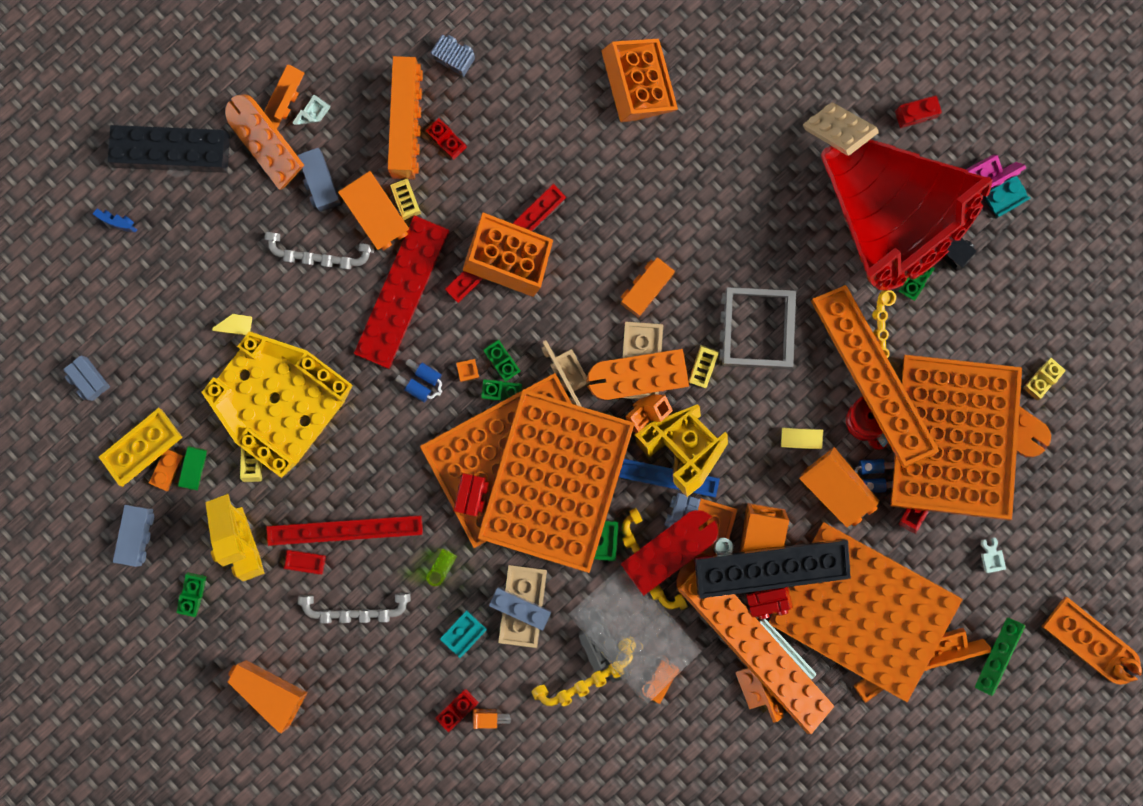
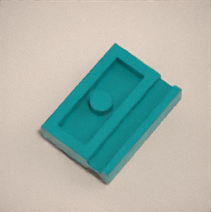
M1017 176L990 190L987 197L983 196L991 211L996 215V219L1031 199L1030 196L1028 197L1024 186Z
M466 610L440 640L461 658L485 633L487 628Z

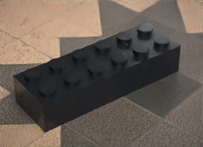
M110 125L108 163L114 168L228 173L230 135L225 130Z

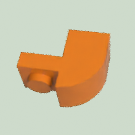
M654 394L636 401L633 404L634 409L625 417L627 421L635 423L633 432H639L650 421L662 422L673 410L665 395Z

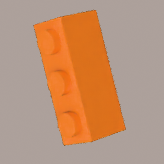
M658 257L654 261L651 259L645 266L646 272L643 275L639 274L633 281V284H635L631 290L627 289L621 296L623 299L621 305L638 318L675 273L671 267Z

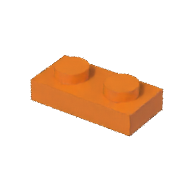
M170 449L164 452L149 484L168 491L185 456Z

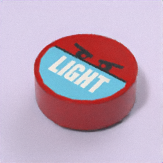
M883 434L878 439L868 441L871 448L880 450L887 446L888 441Z

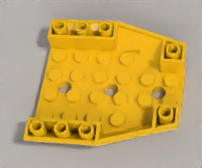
M249 331L237 346L240 350L220 376L211 379L202 391V394L234 442L282 478L301 460L344 404L353 385L307 350ZM243 370H248L250 377L243 381L240 378V374ZM273 393L280 395L279 402H271L270 397ZM303 416H309L310 424L308 426L301 425L300 420Z

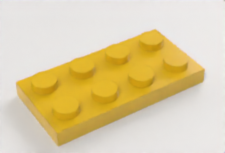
M158 408L101 454L99 458L117 484L123 487L183 437L164 411Z

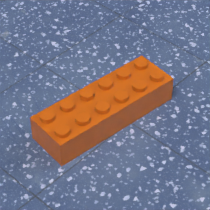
M393 56L388 171L392 179L408 178L415 180V174L419 173V162H417L416 155L420 154V144H418L417 137H420L421 133L418 118H421L419 100H422V88H420L419 81H423V70H421V64H418L416 57Z

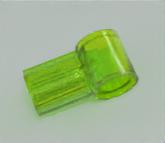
M442 548L431 570L427 573L426 579L428 584L440 586L444 583L448 572L457 558L455 554ZM434 572H438L441 575V580L438 583L431 581V575Z

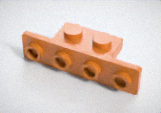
M289 64L286 66L264 110V113L276 129L282 118L287 119L291 110L288 106L290 102H295L299 94L296 90L304 76V72Z
M964 628L945 632L925 671L953 662L964 661L975 656H982L990 653L991 647L985 639L968 643Z
M748 667L735 672L749 709L766 705L773 723L778 722L784 717L781 704Z

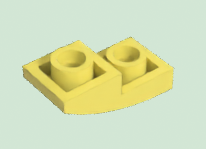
M1050 358L1033 375L1023 389L1038 401L1066 370Z
M782 428L781 447L822 449L823 429Z

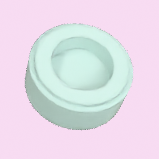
M718 538L713 544V550L716 555L730 554L733 552V543L727 538Z

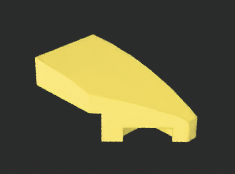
M232 314L213 327L212 331L246 336L251 329L252 317Z

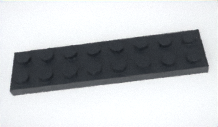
M846 539L694 558L697 597L699 599L851 579L848 540Z

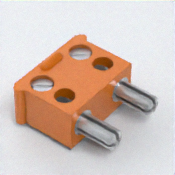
M473 709L472 724L474 729L497 728V724H510L511 722L509 714H497L496 709Z

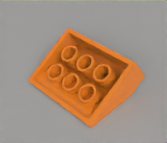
M659 39L613 41L601 51L620 122L637 121L678 110Z
M483 212L468 250L463 271L534 297L542 285L553 239Z

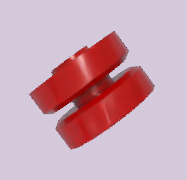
M860 397L846 414V426L855 438L861 441H873L884 433L864 397Z

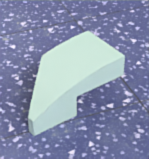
M313 95L305 109L300 110L293 124L301 125L320 122L331 106L318 96Z

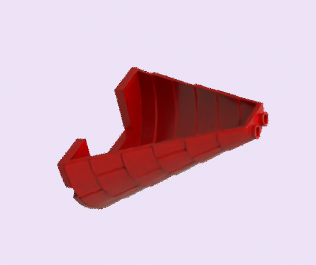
M871 139L849 156L832 146L825 148L821 153L827 174L831 179L836 197L839 200L844 218L847 221L852 239L863 263L867 279L878 290H892L901 287L907 278L916 279L940 261L949 252L947 249L952 241H959L983 208L981 203L983 196L987 197L989 195L993 181L990 177L970 173L966 169L924 158L917 153Z

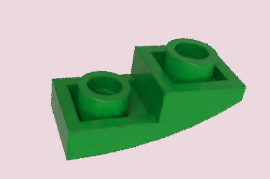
M931 267L914 280L907 278L904 285L898 291L915 301L935 268Z
M499 339L483 349L505 382L521 372Z
M483 379L481 399L504 401L521 392L522 384Z
M191 446L187 447L179 487L198 491L208 450Z
M186 573L176 613L191 617L197 616L207 576Z

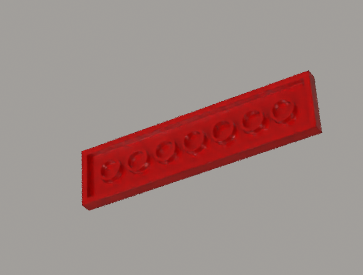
M414 215L407 231L408 235L405 236L354 351V355L390 369L450 232L449 229Z

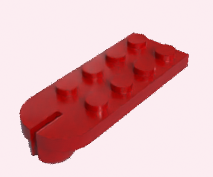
M701 510L687 513L621 563V566L643 596L714 544L719 532L715 520L701 531L699 530L701 525L713 518L710 514Z

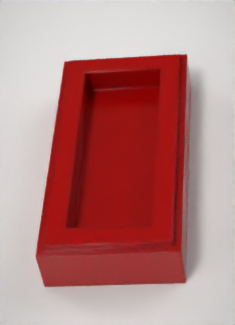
M287 550L284 569L323 575L326 555Z

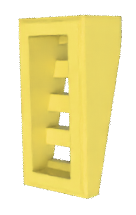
M408 178L390 185L403 220L421 214ZM404 185L407 186L406 189H403L398 192L396 191V188H399ZM406 192H409V195L401 198H399L398 196ZM410 198L412 199V201L408 203H405L403 205L401 204L402 201L408 200ZM411 205H414V208L406 211H404L403 209Z
M700 345L688 380L689 383L703 388L707 387L719 351ZM703 352L712 355V359L702 356ZM700 360L706 361L710 363V365L707 366L701 364ZM697 368L708 370L707 374L697 371ZM695 374L702 376L705 378V380L702 381L700 379L694 378Z
M241 448L240 479L242 482H261L262 463L257 459H246V456L252 455ZM247 464H256V466L247 467Z

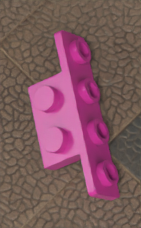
M993 154L966 170L970 173L993 179L992 188L993 186L1003 184L1004 180L1019 175L1021 171L1026 169L1025 164L1014 162L1002 169L998 155Z

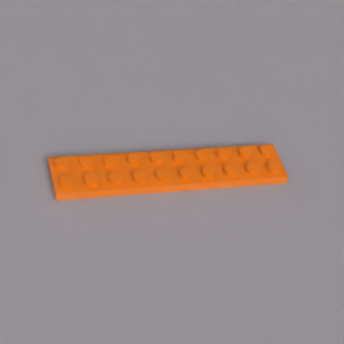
M847 285L813 298L811 303L902 468L938 453V447Z
M694 572L678 590L807 734H812L834 708V705L755 617H752L751 612L735 594L699 599L697 597L696 572Z

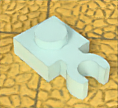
M991 538L992 544L990 546L987 545L985 539L981 540V546L986 549V553L981 554L985 573L1006 570L1002 550L996 551L997 539Z

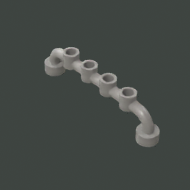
M265 232L264 239L268 241L271 253L275 256L283 257L284 262L294 263L295 259H300L302 264L313 265L314 261L321 262V266L332 267L333 263L340 264L339 268L351 270V266L365 264L370 253H374L375 247L369 244H359V252H362V256L354 259L278 249L276 242H280L281 236L278 233Z
M396 593L395 602L399 603L396 609L313 611L310 608V604L314 603V595L298 596V604L302 605L304 613L310 618L320 619V623H331L332 618H339V623H349L351 618H359L360 623L370 622V618H378V622H389L390 617L401 615L406 609L407 602L411 601L410 593Z

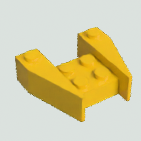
M698 404L671 414L662 422H651L635 434L637 446L648 457H651L666 445L681 460L684 466L673 474L674 484L686 497L702 486L728 445V435L726 432L717 438L698 419L701 416Z
M228 494L205 502L213 548L211 556L214 562H218L221 566L233 563L231 569L234 577L239 578L243 582L265 574L243 507L236 509L232 506Z

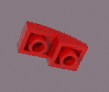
M440 118L425 130L453 160L467 148L466 144Z
M465 688L435 719L449 732L479 702Z

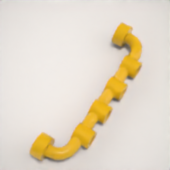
M883 290L879 293L877 309L872 313L873 319L877 321V328L873 331V334L887 358L889 357V350L886 349V339L889 333L885 330V321L888 318V313L885 311L884 305L891 306L896 301V294L891 290Z
M635 507L629 510L630 515L622 523V530L625 535L622 540L626 548L631 547L634 553L640 550V547L630 530V524L632 522L638 524L643 521ZM660 585L650 591L654 600L658 599L662 606L667 609L680 607L682 611L688 607L682 594L676 595L675 601L671 602L665 597Z
M626 638L617 644L620 653H625V657L621 661L611 663L608 668L593 673L586 680L578 681L572 688L560 691L553 698H547L546 696L549 692L546 686L539 685L531 692L534 699L540 700L546 706H554L561 703V706H567L572 702L571 697L578 693L579 697H583L589 693L588 687L594 684L596 687L604 686L607 683L606 677L610 675L614 678L622 676L624 674L623 668L629 665L633 658L632 649L634 644L632 640Z

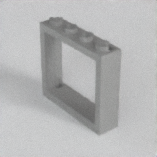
M727 287L725 293H722L721 304H724V311H721L720 322L724 323L723 330H720V342H723V349L719 350V361H722V366L791 369L794 360L796 291ZM733 295L785 298L783 361L730 358Z

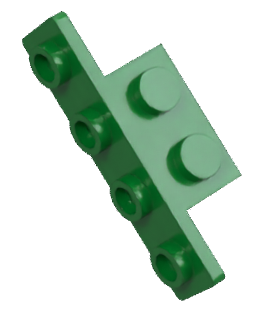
M1006 618L976 682V689L990 696L994 695L1023 633L1024 624L1011 618Z

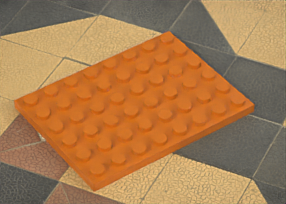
M904 355L901 383L938 447L939 452L905 468H902L895 455L891 496L892 507L1012 520L1022 367Z
M556 373L524 389L571 403ZM522 391L420 446L453 510L462 473L485 477L486 482L489 483L487 493H483L481 500L484 501L482 513H479L478 516L455 512L473 548L487 542L478 539V535Z
M523 389L478 539L590 573L635 423Z
M823 522L812 543L841 539L848 540L851 579L788 587L792 601L791 610H788V614L777 616V613H773L768 622L771 626L903 701L908 702L963 599Z

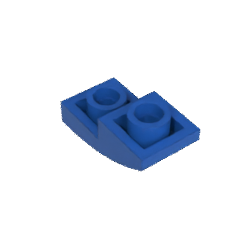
M98 208L93 213L97 218L117 229L128 232L137 231L132 226L134 222L126 215L122 218L118 214L114 216L106 209L103 212Z

